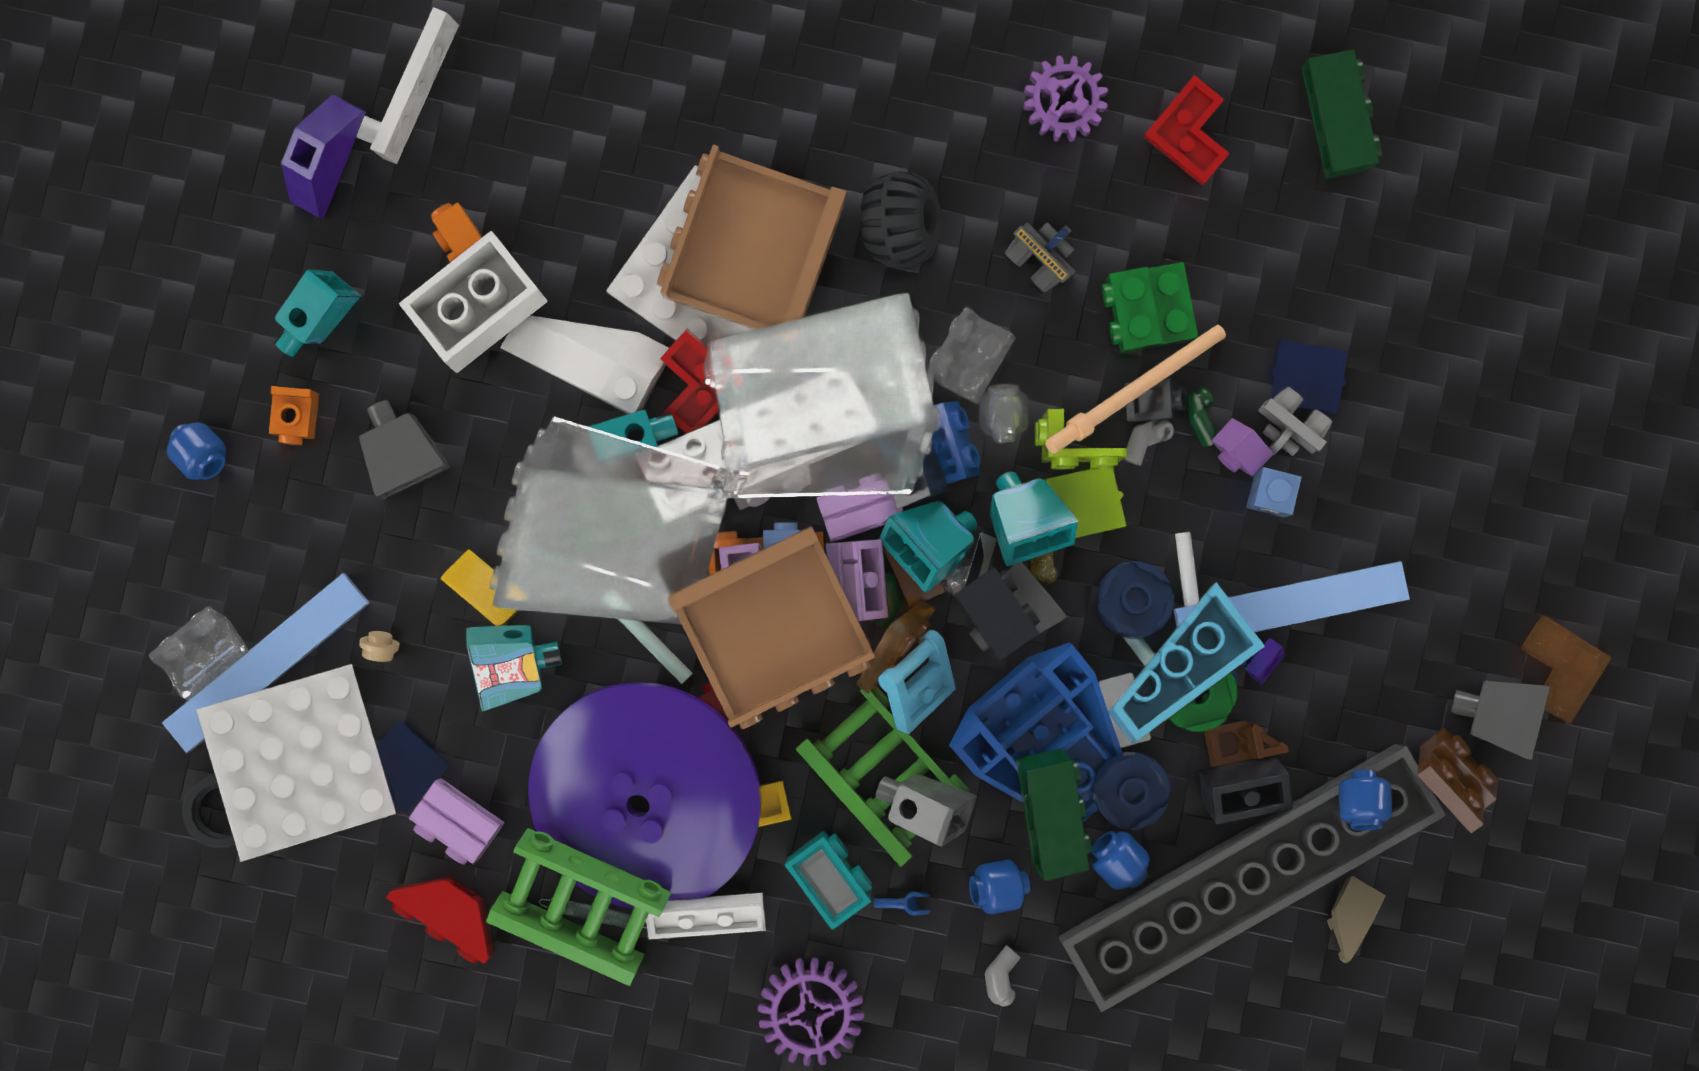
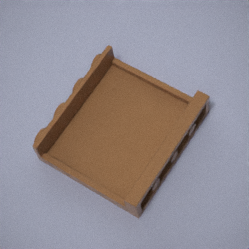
M713 145L710 154L703 153L696 175L700 176L701 179L697 190H690L687 195L683 212L688 213L684 227L677 226L673 234L670 249L675 250L671 263L670 265L664 263L659 273L657 285L662 287L660 293L665 299L795 344L845 205L847 191L833 186L829 190L720 152L719 146Z
M812 526L666 597L673 612H676L724 709L730 728L737 724L740 725L741 729L750 727L763 719L762 712L774 706L777 712L787 709L799 702L797 695L809 689L812 690L813 694L824 691L835 684L834 677L846 671L849 677L861 673L871 667L869 660L875 658L873 650Z

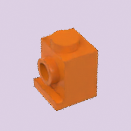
M458 202L453 206L450 203L442 205L431 214L432 220L438 230L433 232L435 239L445 253L449 250L453 251L447 255L450 262L482 238L476 226Z
M271 386V394L273 396L269 434L279 436L278 443L302 445L303 438L315 439L319 393L310 389ZM289 409H294L296 418L294 421L287 423L286 412Z

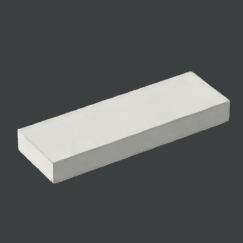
M763 893L667 901L660 917L648 914L646 919L649 939L766 931Z

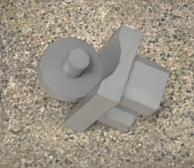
M1290 387L1282 390L1273 399L1265 401L1258 409L1259 413L1282 430L1281 432L1269 423L1262 432L1273 441L1269 446L1273 456L1281 448L1291 456L1295 455L1300 447L1289 439L1290 437L1311 454L1316 450L1320 451L1326 444L1323 438L1332 424L1331 419L1316 409L1313 410L1304 423L1293 416V412L1304 399Z

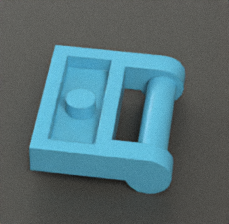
M934 630L927 631L920 638L919 645L894 668H887L878 677L880 686L887 692L896 729L907 734L911 733L956 690L944 639ZM929 658V662L905 683L904 680Z

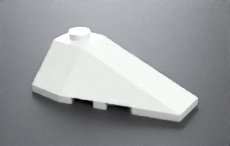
M529 316L512 329L500 347L627 414L643 410L666 366L660 358L669 349L639 332L537 316Z

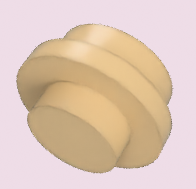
M371 631L369 636L360 638L359 646L363 649L362 656L372 661L393 660L394 653L399 650V642L393 640L392 634L387 632Z

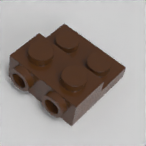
M1443 728L1420 745L1417 775L1466 829L1472 833L1484 825V808L1497 800L1496 783L1498 781L1488 766L1483 763L1481 765L1477 764L1470 756L1471 750L1460 736H1452Z

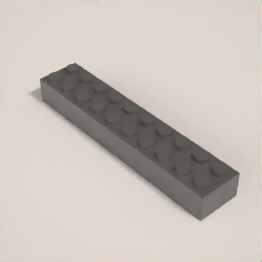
M1395 744L1296 800L1292 803L1293 809L1273 813L1059 935L1058 938L1100 1011L1103 1012L1445 817L1446 814L1434 793L1417 775L1418 765L1407 746ZM1374 770L1376 771V777L1383 778L1390 783L1392 817L1383 823V828L1364 831L1351 829L1350 823L1341 819L1339 784L1348 778H1352L1353 771Z

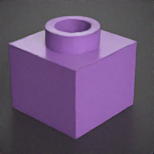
M1233 418L1211 440L1221 452L1218 456L1219 460L1233 472L1240 469L1252 477L1273 455V452L1253 429Z

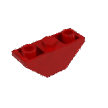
M450 876L400 886L390 891L386 898L394 903L392 909L396 913L409 920L415 917L426 925L424 930L430 936L441 942H444L445 939L449 940L459 947L457 953L469 962L476 964L479 960L485 964L493 955L494 947L489 923L486 922L488 916L484 898L454 877Z

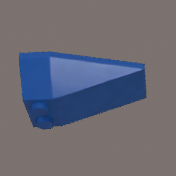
M1070 642L1029 656L967 709L949 745L975 776L1021 802L1022 796L1016 759L1061 748L1071 759H1075L1079 766L1081 781L1076 783L1078 796L1082 797L1086 808V818L1082 819V823L1097 811L1093 800V783L1099 769L1110 758L1122 753L1096 674Z

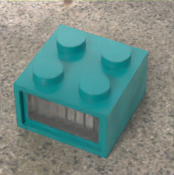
M823 830L786 858L785 866L833 930L871 902L869 890L872 889V882L859 865L854 868L850 866L845 859L849 856V851L837 834L834 833L829 837L826 831Z

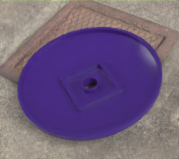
M645 682L622 683L604 687L583 696L565 709L549 726L535 751L531 764L528 796L530 812L536 831L544 832L550 835L553 840L643 880H651L658 883L663 889L671 892L668 901L701 899L717 891L740 868L754 843L761 816L760 782L754 761L744 741L735 728H730L728 721L713 707L685 691L670 686ZM631 796H644L649 802V811H636L630 803ZM576 881L577 886L596 897L597 889ZM615 897L610 902L611 904L629 909H634L635 907Z

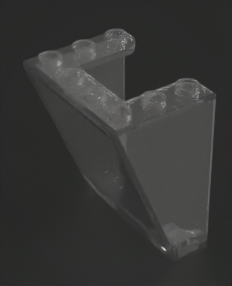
M900 293L709 342L703 372L705 384H710V388H715L724 441L721 459L725 460V465L727 466L726 477H721L720 481L723 498L906 494L912 492L917 477L922 475L925 454H930L932 435L934 431L939 430L940 411L938 406H933L931 398L933 379L932 375L926 373L925 370L926 347L924 341H919L918 338L919 315L916 309H912L909 293Z
M554 417L546 430L542 428L539 430L535 444L529 445L524 462L519 461L514 471L512 485L518 488L516 497L510 498L505 512L504 520L509 521L510 525L508 532H503L497 549V555L503 556L501 567L496 566L490 582V589L495 590L492 606L504 609L681 624L666 597L707 576L720 523L725 514L728 494L733 489L737 472Z

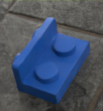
M945 402L921 410V416L947 484L980 475V455L977 448L971 443L967 430L969 428L968 416L965 410L960 407L959 402Z

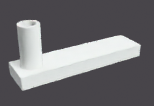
M433 7L382 122L364 116L356 136L359 139L372 143L370 147L372 151L394 164H397L459 27L447 12Z

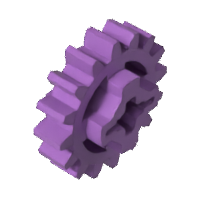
M1057 56L1054 67H1051L1046 61L1042 62L1041 71L1043 74L1041 75L1033 71L1029 79L1035 86L1028 85L1024 89V94L1032 97V99L1025 101L1023 108L1024 110L1034 111L1028 122L1030 125L1040 122L1042 126L1039 134L1042 136L1048 130L1054 131V141H1058L1061 134L1066 133L1067 138L1072 142L1078 130L1086 137L1090 133L1088 123L1098 126L1102 119L1096 112H1105L1107 108V103L1099 100L1106 96L1108 92L1106 87L1097 86L1102 79V74L1098 73L1091 76L1089 74L1092 65L1090 62H1087L1082 68L1077 66V56H1073L1069 64H1064L1062 57ZM1059 75L1071 76V78L1058 80L1055 77ZM1084 84L1090 93V105L1088 104L1089 101L1083 97L1082 87ZM1074 87L1071 101L1066 102L1059 110H1056L1060 96L1063 97L1066 92L1069 93ZM1040 92L1043 94L1042 97L1048 100L1049 110L1047 113H1045L1041 106ZM1070 117L1077 120L1071 123L1059 122L1060 119Z

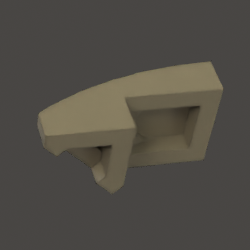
M1350 876L1345 880L1331 910L1332 918L1327 920L1330 930H1334L1341 950L1338 954L1340 960L1344 963L1351 961L1386 896L1354 876Z

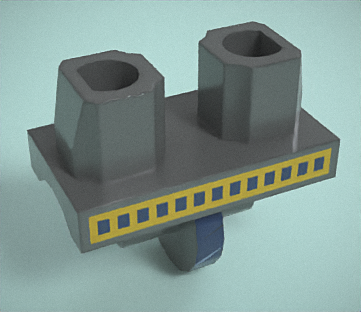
M1027 222L1013 233L1016 238L1012 241L1005 254L1019 267L1034 254L1044 265L1031 279L1043 292H1046L1060 281L1064 283L1076 272L1055 250L1057 248L1066 258L1075 250L1065 240L1071 233V230L1064 226L1057 232L1047 222L1039 230L1049 240L1047 242Z

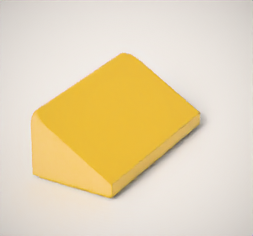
M470 549L440 578L495 626H506L528 600V598Z

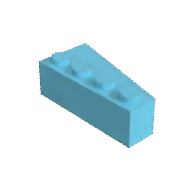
M1216 582L1203 595L1108 713L1129 741L1134 743L1265 646Z

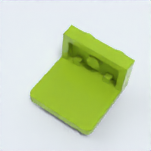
M1048 409L1042 415V419H1038V422H1035V445L1042 446V462H1051V469H1075V466H1079V462H1090V469H1113L1114 466H1118V462L1127 457V448H1063L1053 454L1048 450L1045 442L1064 429V409Z

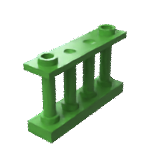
M865 685L860 689V692L867 700L822 741L818 738L813 743L807 737L796 747V750L901 867L912 857L908 847L912 844L910 840L916 834L898 826L891 830L882 820L886 815L884 811L891 804L877 798L873 799L872 797L865 801L855 790L860 786L858 781L901 742L905 741L918 755L919 759L895 781L901 783L916 774L924 775L931 770L942 783L966 792H970V790L956 774L948 778L910 734L898 731L893 715L887 710L890 706L889 699L877 686L870 691ZM878 711L892 726L893 730L848 770L844 767L839 772L829 761L834 756L832 752Z
M527 828L514 849V853L526 859L512 895L502 891L491 908L486 922L630 986L645 955L636 951L634 947L648 914L660 917L671 892L663 889L654 881L643 880L553 840L550 835L544 832H535ZM540 865L562 874L548 910L527 902V897ZM576 881L598 890L584 926H580L562 917ZM613 897L635 906L620 942H616L598 933Z

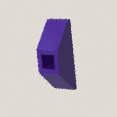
M331 95L295 127L281 162L290 202L318 218L325 217L366 114L364 110L338 96Z

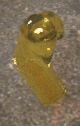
M1053 552L1031 559L1030 572L1040 584L1051 585L1057 578Z

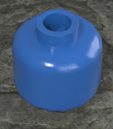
M200 422L182 424L175 428L170 435V441L167 445V456L188 479L207 480L216 476L223 469L226 460V446L206 424Z
M1374 770L1353 771L1352 778H1348L1339 784L1341 819L1350 823L1351 829L1364 831L1383 828V823L1392 817L1390 783L1383 778L1376 777V771Z
M1109 831L1094 843L1092 847V867L1110 887L1116 890L1126 889L1127 887L1135 888L1146 879L1148 874L1146 869L1148 868L1150 857L1147 851L1131 834L1124 831Z
M1002 860L978 866L974 876H971L969 879V891L973 904L976 907H981L985 913L992 915L1021 908L1025 894L1030 892V882L1027 873L1024 870L1020 871L1016 863L1011 860Z

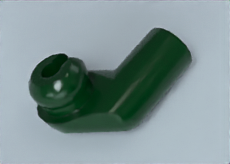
M1201 387L1198 391H1191L1189 393L1187 408L1190 424L1201 445L1208 447L1213 445L1211 440L1218 434L1205 410L1214 404V398L1207 388Z
M885 572L888 617L872 619L871 622L888 630L903 603V596L897 578L892 573Z

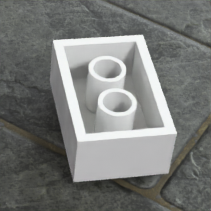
M490 231L401 301L399 305L441 359L453 371L458 373L547 303L548 300L501 241Z

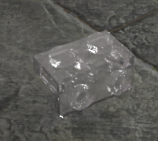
M965 307L961 315L953 320L949 329V335L942 347L933 354L927 374L941 387L977 404L1014 342L1015 337L1011 332L980 318L973 310Z
M208 606L201 612L196 613L189 622L172 636L164 639L149 654V657L153 663L165 670L179 695L189 701L246 655L249 650L230 620Z

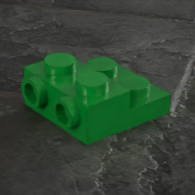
M1184 262L1111 273L1106 278L1107 284H1102L1105 307H1112L1114 322H1109L1111 340L1113 345L1119 344L1121 354L1198 338Z

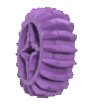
M814 957L811 960V969L809 970L804 969L802 959H797L796 973H792L790 967L785 964L781 967L782 974L785 977L784 980H781L774 974L771 975L769 981L776 990L763 988L761 995L765 999L770 1000L771 1003H760L758 1005L759 1012L770 1014V1016L764 1017L759 1021L760 1028L773 1027L765 1035L766 1042H773L779 1038L781 1041L777 1044L775 1053L780 1055L787 1047L790 1048L788 1061L792 1063L796 1060L798 1053L804 1054L803 1063L805 1066H810L811 1054L818 1055L820 1065L826 1064L825 1051L828 1050L835 1059L840 1058L841 1052L837 1044L840 1043L845 1048L850 1049L853 1046V1042L846 1033L859 1035L861 1032V1028L852 1023L851 1020L859 1021L864 1019L863 1011L852 1009V1007L863 1003L862 996H849L857 988V983L850 981L845 985L842 984V981L847 976L845 969H841L835 977L832 976L831 972L834 963L831 961L826 963L824 971L817 970L819 961L818 958ZM810 981H817L828 985L840 998L833 1000L832 997H818L814 993ZM798 984L800 1002L788 1008V1011L779 1013L778 1005L782 996L788 989ZM806 994H808L810 1003L815 1004L814 1009L817 1006L821 1008L817 1012L816 1029H814L812 1020L807 1019L808 1014L805 1017L801 1015L805 1011ZM844 1010V1016L838 1029L831 1036L824 1039L822 1022L827 1017L833 1016L835 1012ZM789 1023V1026H803L807 1029L812 1042L795 1038L787 1032L783 1025Z

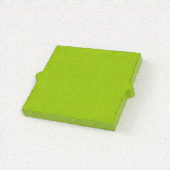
M1089 469L1046 479L1048 485L1078 520L1075 538L1126 527L1120 501L1123 493L1118 491L1113 469Z

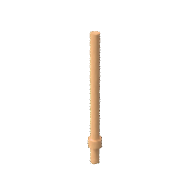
M1220 325L1214 326L1086 414L1079 413L1068 420L1064 429L1046 440L1045 443L1048 450L1055 454L1074 440L1081 441L1092 434L1096 425L1226 337L1224 329Z

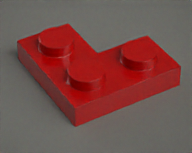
M1194 75L1146 132L1144 138L1203 186L1230 153L1201 130V127L1224 99Z
M688 328L660 358L688 384L664 411V414L671 412L675 424L686 434L704 427L745 382L737 372Z

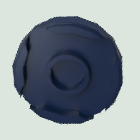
M1130 561L1112 568L1100 581L1096 593L1097 611L1103 623L1115 634L1129 639L1146 638L1161 630L1171 618L1175 604L1174 594H1172L1168 578L1157 567L1142 561Z
M1122 752L1110 758L1099 769L1093 783V800L1098 812L1113 826L1121 829L1140 830L1155 823L1165 812L1169 803L1167 802L1169 792L1171 793V782L1166 770L1154 758L1140 752Z

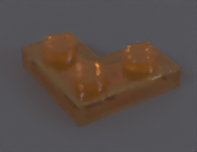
M922 600L889 625L874 652L875 658L869 660L871 667L863 671L856 685L867 693H870L880 685L878 677L887 668H894L898 657H903L910 650L914 642L919 644L920 638L927 631L931 630L932 625L928 621L935 608Z
M1546 616L1539 618L1521 647L1523 651L1553 669L1544 686L1550 687L1545 710L1565 723L1571 724L1611 660V657Z

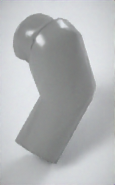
M1164 419L1145 421L1136 425L1131 432L1127 445V457L1123 460L1141 466L1148 446L1161 441H1167L1172 437L1174 433L1172 423Z
M1007 945L985 971L987 995L994 1004H999L1000 1006H1009L1015 999V991L1010 987L1008 973L1021 959Z

